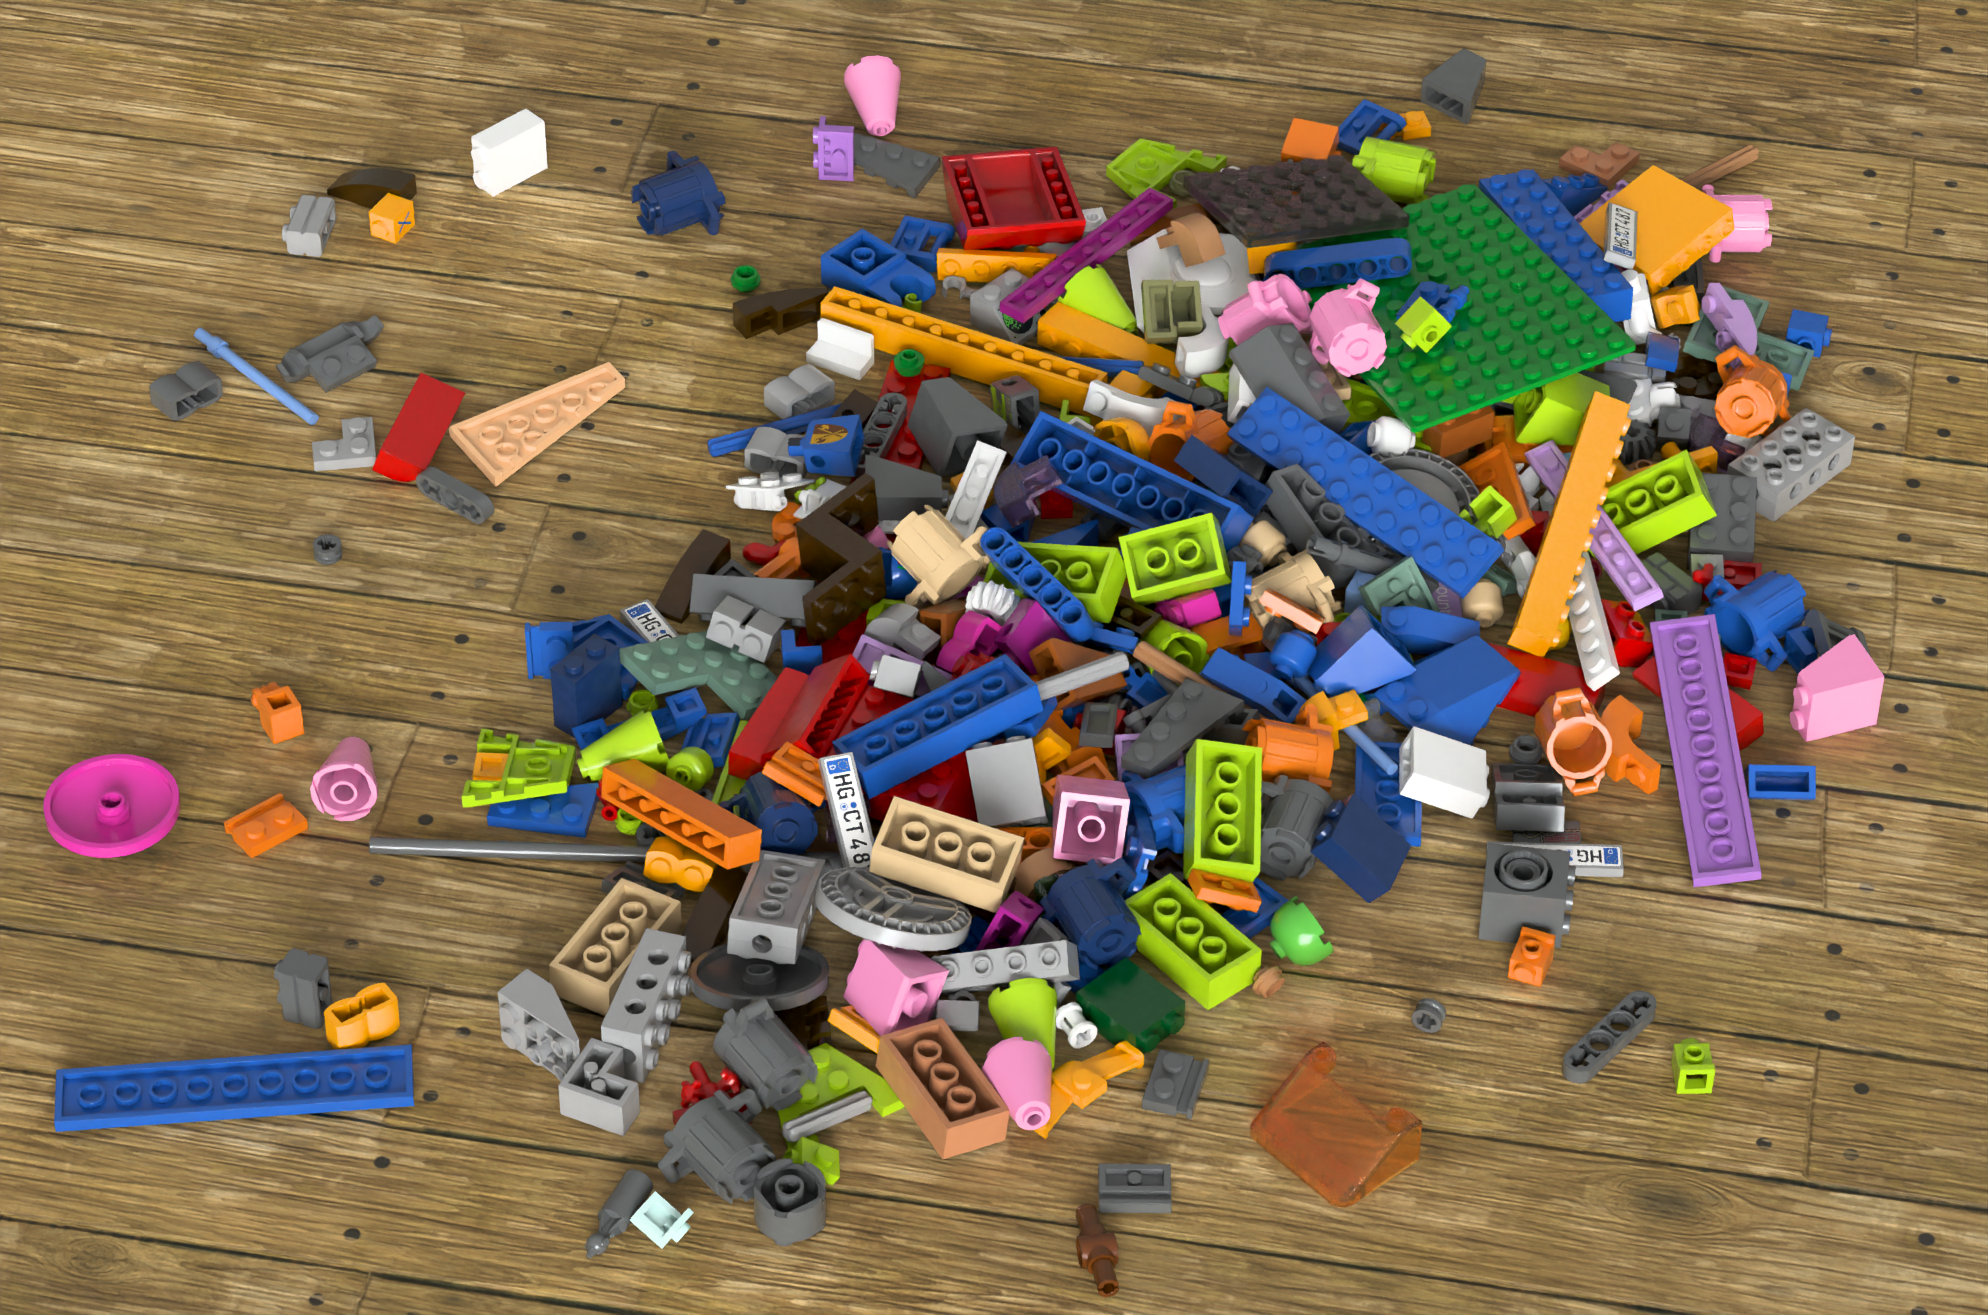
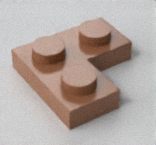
M1617 142L1612 144L1601 155L1574 145L1560 157L1559 168L1576 176H1582L1583 173L1592 174L1600 179L1599 183L1607 186L1609 189L1639 162L1640 152Z

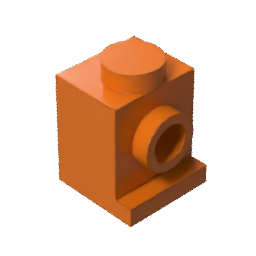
M1523 926L1518 942L1510 957L1508 978L1541 987L1553 960L1556 935Z

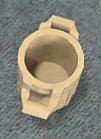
M924 505L927 512L919 516L915 511L907 515L893 530L897 535L894 543L890 540L887 541V546L894 558L919 583L912 593L906 596V604L921 610L929 601L933 605H938L950 600L964 590L975 579L982 567L986 569L990 564L989 558L983 552V548L980 545L981 537L988 530L983 526L978 527L975 533L965 539L939 510H935L930 505Z
M1306 550L1294 556H1291L1288 552L1279 554L1278 560L1280 565L1253 578L1251 595L1244 596V607H1250V613L1263 631L1267 623L1275 617L1264 609L1265 605L1259 603L1268 587L1324 617L1323 624L1333 622L1335 619L1333 612L1341 609V603L1339 601L1335 603L1331 592L1335 588L1329 576L1324 577L1319 566Z

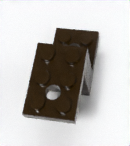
M867 473L856 479L796 524L801 568L821 582L802 596L807 639L813 646H820L826 640L833 638L838 631L850 622L858 619L862 613L874 604L879 603L887 595L882 550L862 537L879 524L875 480Z

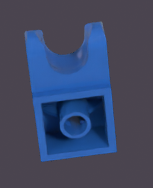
M864 229L854 233L821 255V284L831 290L836 286L902 307L901 298H905L907 294H916V300H922V302L936 294L935 281L930 273L908 261L905 253Z

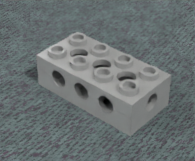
M1805 408L1728 464L1727 475L1757 477L1756 512L1774 522L1851 464L1855 436Z
M760 850V860L753 862L729 918L727 953L738 955L745 959L759 958L771 960L777 964H795L817 911L815 895L819 879L825 873V860ZM765 936H766V937H768L771 941H766V940H763V939H764Z
M646 928L602 1022V1041L623 1048L625 1079L644 1083L649 1071L655 1070L659 1059L660 1046L667 1044L670 1035V1024L672 1020L676 1021L679 1017L683 996H688L690 993L688 968L691 961V952H688L686 948V936Z

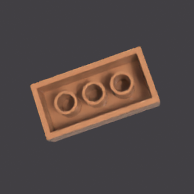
M943 1018L880 1036L876 1062L877 1069L942 1159L1005 1141L1010 1114L1007 1105Z

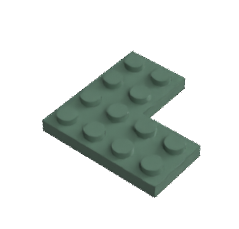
M1722 286L1732 300H1744L1752 314L1757 329V347L1754 354L1760 360L1774 365L1780 372L1791 374L1790 389L1799 391L1815 351L1758 332L1770 302ZM1701 308L1699 312L1700 320L1694 322L1685 342L1683 352L1689 353L1698 359H1707L1717 363L1715 357L1722 353L1715 344L1718 331ZM1729 363L1725 365L1727 369L1730 367Z
M708 630L620 648V663L653 695L707 684L743 720L751 719L778 679L761 661L738 652V645L731 649L706 638Z

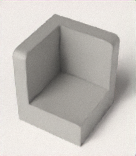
M937 1000L936 1019L943 1018L952 1031H977L979 1029V1001Z

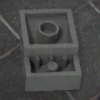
M1491 763L1492 799L1496 830L1564 832L1565 804L1562 797L1563 782L1561 775L1551 764Z

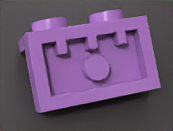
M820 116L819 126H814L813 144H818V151H814L813 168H818L819 180L854 181V126L826 125V116Z

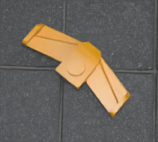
M1124 1040L1119 1042L1114 1048L1082 1062L1069 1061L1055 1069L1051 1075L1050 1118L1044 1126L1034 1131L1046 1139L1049 1131L1072 1103L1083 1109L1107 1091V1079L1135 1067L1137 1069L1142 1068L1144 1065L1143 1053Z

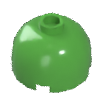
M1297 896L1284 903L1275 912L1270 923V931L1274 940L1269 942V945L1280 960L1286 957L1295 965L1309 966L1322 961L1334 952L1330 941L1324 944L1320 937L1325 932L1303 902L1299 904Z

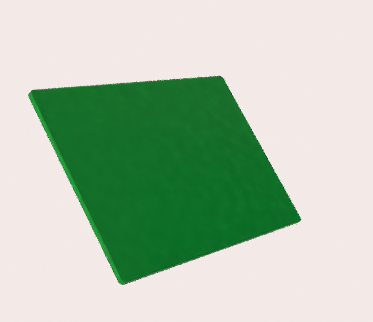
M1474 184L1462 185L1453 191L1434 195L1431 199L1417 204H1409L1398 211L1382 214L1376 219L1354 224L1346 230L1330 233L1321 239L1297 246V250L1390 238H1403L1410 243L1412 268L1408 274L1401 277L1368 281L1380 288L1372 308V313L1385 334L1387 348L1385 349L1384 356L1386 358L1378 369L1372 367L1369 371L1358 374L1402 423L1414 433L1636 350L1635 342ZM1422 281L1450 285V292L1457 289L1460 285L1467 286L1469 289L1467 301L1461 309L1455 311V317L1450 322L1452 327L1427 353L1418 345L1412 349L1400 338L1403 331L1395 324L1397 321L1396 314ZM1356 282L1303 288L1300 290H1306L1310 294L1313 301L1308 303L1312 311L1315 302L1324 296L1325 293L1339 290L1340 288L1348 289L1347 286L1349 284L1353 286Z

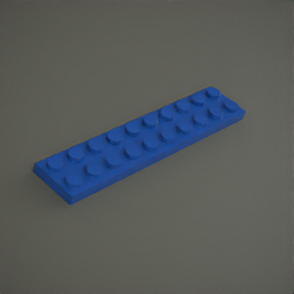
M1268 387L1227 433L1230 440L1276 471L1298 464L1326 491L1324 496L1331 503L1340 504L1346 512L1345 517L1353 524L1363 528L1372 537L1401 557L1412 556L1420 570L1463 599L1504 551L1500 543Z
M412 1044L56 1070L55 1130L56 1132L414 1106Z

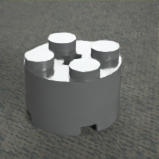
M780 1159L767 1164L759 1171L753 1188L754 1219L757 1227L763 1234L773 1239L779 1246H790L794 1242L808 1239L824 1229L827 1215L826 1182L822 1172L815 1165L804 1161V1165L792 1163V1159Z

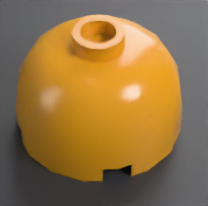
M1115 417L1104 420L1093 428L1095 430L1093 436L1148 462L1150 454L1148 439L1150 437L1146 429L1139 422L1128 417Z

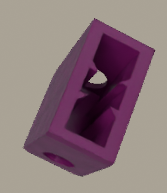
M1024 598L994 638V643L1024 673L1031 676L1036 675L1037 670L1028 652L1050 638L1072 642L1036 600Z
M1014 891L998 909L975 951L1021 946L1043 913V907L1022 893ZM997 937H1005L1009 939V942L1002 946L998 943Z

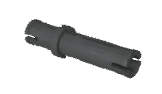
M1312 534L1310 536L1311 539H1308L1306 544V552L1308 554L1331 560V564L1337 566L1342 564L1376 575H1379L1398 562L1347 545L1346 541H1333L1316 534Z

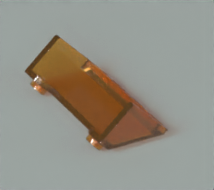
M1321 1042L1305 1054L1254 1118L1250 1126V1134L1254 1141L1328 1203L1336 1207H1349L1418 1161L1422 1121L1412 1113L1398 1107L1391 1108L1385 1116L1379 1118L1327 1075L1335 1068L1337 1057L1335 1051L1325 1042Z

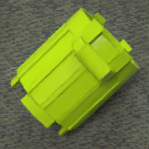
M1367 136L1362 143L1359 155H1355L1353 158L1352 166L1356 167L1354 182L1349 183V190H1354L1355 194L1405 204H1417L1428 200L1429 195H1424V189L1426 190L1428 184L1433 183L1436 159L1432 157L1435 155V152L1429 151V148Z

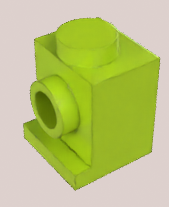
M1687 1038L1681 1041L1680 1044H1674L1671 1065L1676 1093H1712L1715 1065L1712 1063L1709 1043H1700L1697 1039ZM1701 1074L1702 1078L1686 1079V1075Z

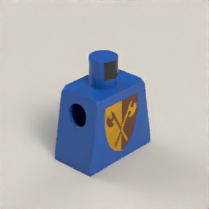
M860 414L809 422L805 437L789 438V456H804L806 469L810 473L855 476L865 441Z

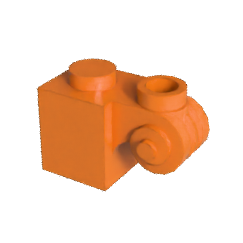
M271 682L267 686L262 685L261 688L256 687L252 689L251 703L259 710L261 725L273 744L304 734L301 704L288 685L280 688L276 682Z

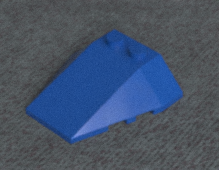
M1475 635L1413 662L1417 669L1413 674L1366 691L1363 695L1367 700V706L1375 713L1382 716L1388 711L1410 731L1414 726L1473 746V739L1481 728L1486 727L1490 721V714L1497 704L1500 705L1521 673L1518 668L1478 635Z

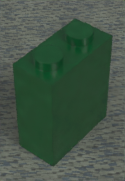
M1126 957L1076 992V1003L1081 1006L1083 1016L1087 1021L1094 1023L1100 1035L1115 1046L1125 1040L1143 1054L1153 1051L1161 1041L1171 1034L1179 1032L1185 1022V1000Z

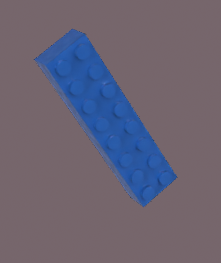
M1524 169L1517 173L1497 174L1490 178L1479 179V189L1614 322L1631 319L1633 287L1614 264L1603 260L1604 252L1534 169Z
M1040 411L1010 464L1025 478L1129 529L1132 526L1144 531L1213 513L1220 523L1226 554L1233 547L1239 545L1254 519L1240 505L1043 411Z

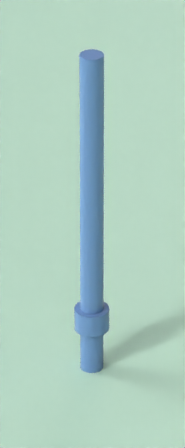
M198 328L195 331V338L206 345L207 350L216 358H223L310 425L317 423L319 416L232 351L227 342L218 336H212L203 328Z
M1308 673L1302 678L1287 680L1294 688H1300L1309 698L1319 693L1309 680ZM1356 724L1342 729L1388 775H1392L1397 771L1398 765Z

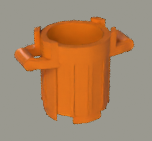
M1736 345L1715 357L1718 373L1724 384L1717 393L1714 411H1716V417L1720 426L1727 433L1746 438L1759 434L1766 437L1791 419L1787 409L1790 405L1787 399V383L1783 374L1774 365L1760 360L1755 354L1749 355ZM1737 357L1740 358L1742 364L1734 370L1731 366L1729 369L1726 368V364ZM1779 414L1784 423L1770 431L1768 427Z
M1169 401L1164 411L1162 422L1154 426L1153 433L1148 439L1150 448L1148 462L1194 483L1197 478L1174 461L1181 447L1193 435L1227 455L1229 447L1234 443L1227 435L1231 428L1221 418L1223 415L1211 409L1193 411L1191 404ZM1173 414L1183 415V417L1173 421Z
M1580 687L1555 692V695L1547 698L1539 712L1536 713L1534 732L1549 763L1562 775L1573 797L1598 792L1600 780L1605 775L1604 767L1612 754V739L1609 731L1593 703L1587 700ZM1592 776V779L1575 783L1574 780Z
M1314 704L1306 705L1296 715L1297 724L1265 718L1250 719L1242 728L1243 731L1249 732L1245 745L1262 748V781L1273 784L1276 777L1285 775L1288 776V780L1300 779L1314 783L1329 793L1332 787V780L1328 779L1334 754L1333 739L1330 733L1333 732V726L1318 723L1317 707Z

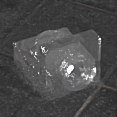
M1376 698L1363 702L1368 710V720L1356 725L1374 742L1397 743L1398 735L1379 715L1380 702Z

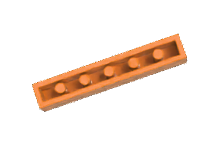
M637 759L603 767L601 798L727 870L760 860L762 829Z

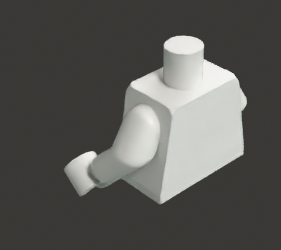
M1632 269L1626 270L1621 274L1633 287L1631 319L1624 320L1623 324L1625 333L1636 345L1646 343L1648 332L1662 334V332L1656 330L1653 308L1650 301L1652 295L1649 294V285H1647L1645 274H1638L1637 271ZM1664 287V288H1662L1659 292H1657L1656 294H1658V293H1660V292H1662V291H1665V290H1667V289H1669V288H1668V287ZM1670 333L1668 335L1670 337H1675L1679 339V337L1674 333Z

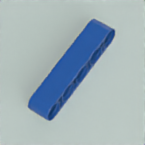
M1390 238L1275 252L1265 259L1264 281L1274 275L1284 274L1292 279L1300 289L1353 283L1359 279L1370 281L1401 277L1408 274L1412 268L1411 245L1403 238Z
M994 527L985 531L981 537L980 545L992 565L1027 599L1036 600L1070 640L1083 642L1089 639L1094 633L1095 624L1083 604L1004 529Z

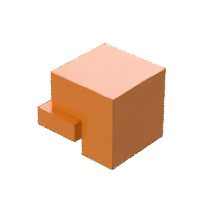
M1293 118L1281 150V164L1287 163L1288 159L1292 158L1298 180L1300 181L1302 178H1305L1323 190L1329 185L1331 178L1339 179L1342 171L1341 151H1336L1339 143V127Z

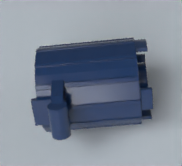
M761 771L750 776L740 789V794H734V797L728 801L721 802L719 806L733 814V806H735L738 817L762 829L760 850L798 856L804 853L815 840V836H818V824L813 813L818 809L825 808L827 803L824 800L820 807L815 804L809 805L808 800L765 776Z

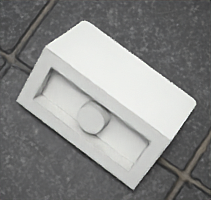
M821 318L818 321V340L806 353V362L861 380L874 364V336L870 333Z

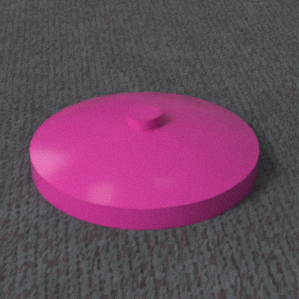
M109 754L81 761L61 773L46 792L43 810L48 831L61 846L84 856L112 858L142 851L165 837L178 819L180 795L178 785L172 774L157 762L136 755Z

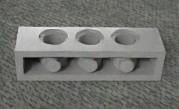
M1067 940L932 956L933 961L949 970L941 994L945 996L954 995L960 991L975 993L995 990L998 987L1000 989L1010 988L1009 982L1024 978H1040L1047 980L1048 984L1080 980L1077 945Z

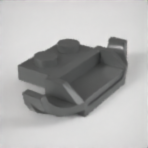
M376 315L367 321L339 323L338 326L295 348H290L283 356L281 363L276 365V369L288 383L297 382L312 375L327 393L376 367L377 360L366 346L377 338L382 332L384 325Z

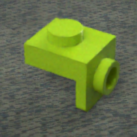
M801 1137L792 1148L787 1149L783 1156V1159H792V1163L804 1165V1161L815 1165L822 1172L827 1184L834 1185L840 1178L839 1150Z

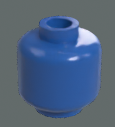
M1291 630V632L1280 634L1269 653V662L1274 667V673L1285 680L1306 676L1317 655V650L1313 645L1314 640L1299 630Z

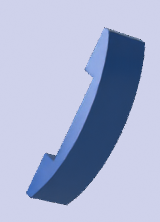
M696 688L665 697L666 707L651 712L662 742L686 730L707 714L706 707ZM603 718L571 729L581 751L625 721L606 726Z

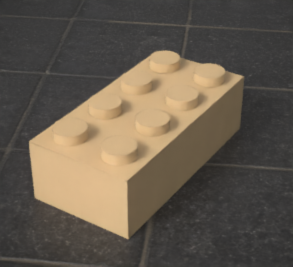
M894 796L872 847L869 872L997 913L1006 899L1019 866L1024 837Z
M621 878L549 964L550 983L553 985L558 997L606 1016L646 928L677 935L682 931L681 901Z

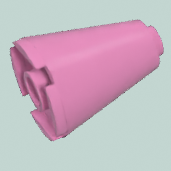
M878 55L861 58V63L854 67L853 63L850 64L844 73V84L868 133L874 136H885L892 132L895 127L901 72L899 66L893 64L892 59Z
M358 737L343 739L315 773L310 787L311 798L317 809L323 814L326 811L334 815L336 820L354 821L366 816L375 804L378 797V785L370 748L364 740Z
M1012 1037L1000 1041L990 1048L986 1054L987 1059L984 1066L982 1064L981 1071L1003 1099L1009 1109V1115L1018 1126L1025 1130L1039 1129L1048 1122L1051 1112L1052 1062L1048 1050L1039 1041H1025L1023 1037Z

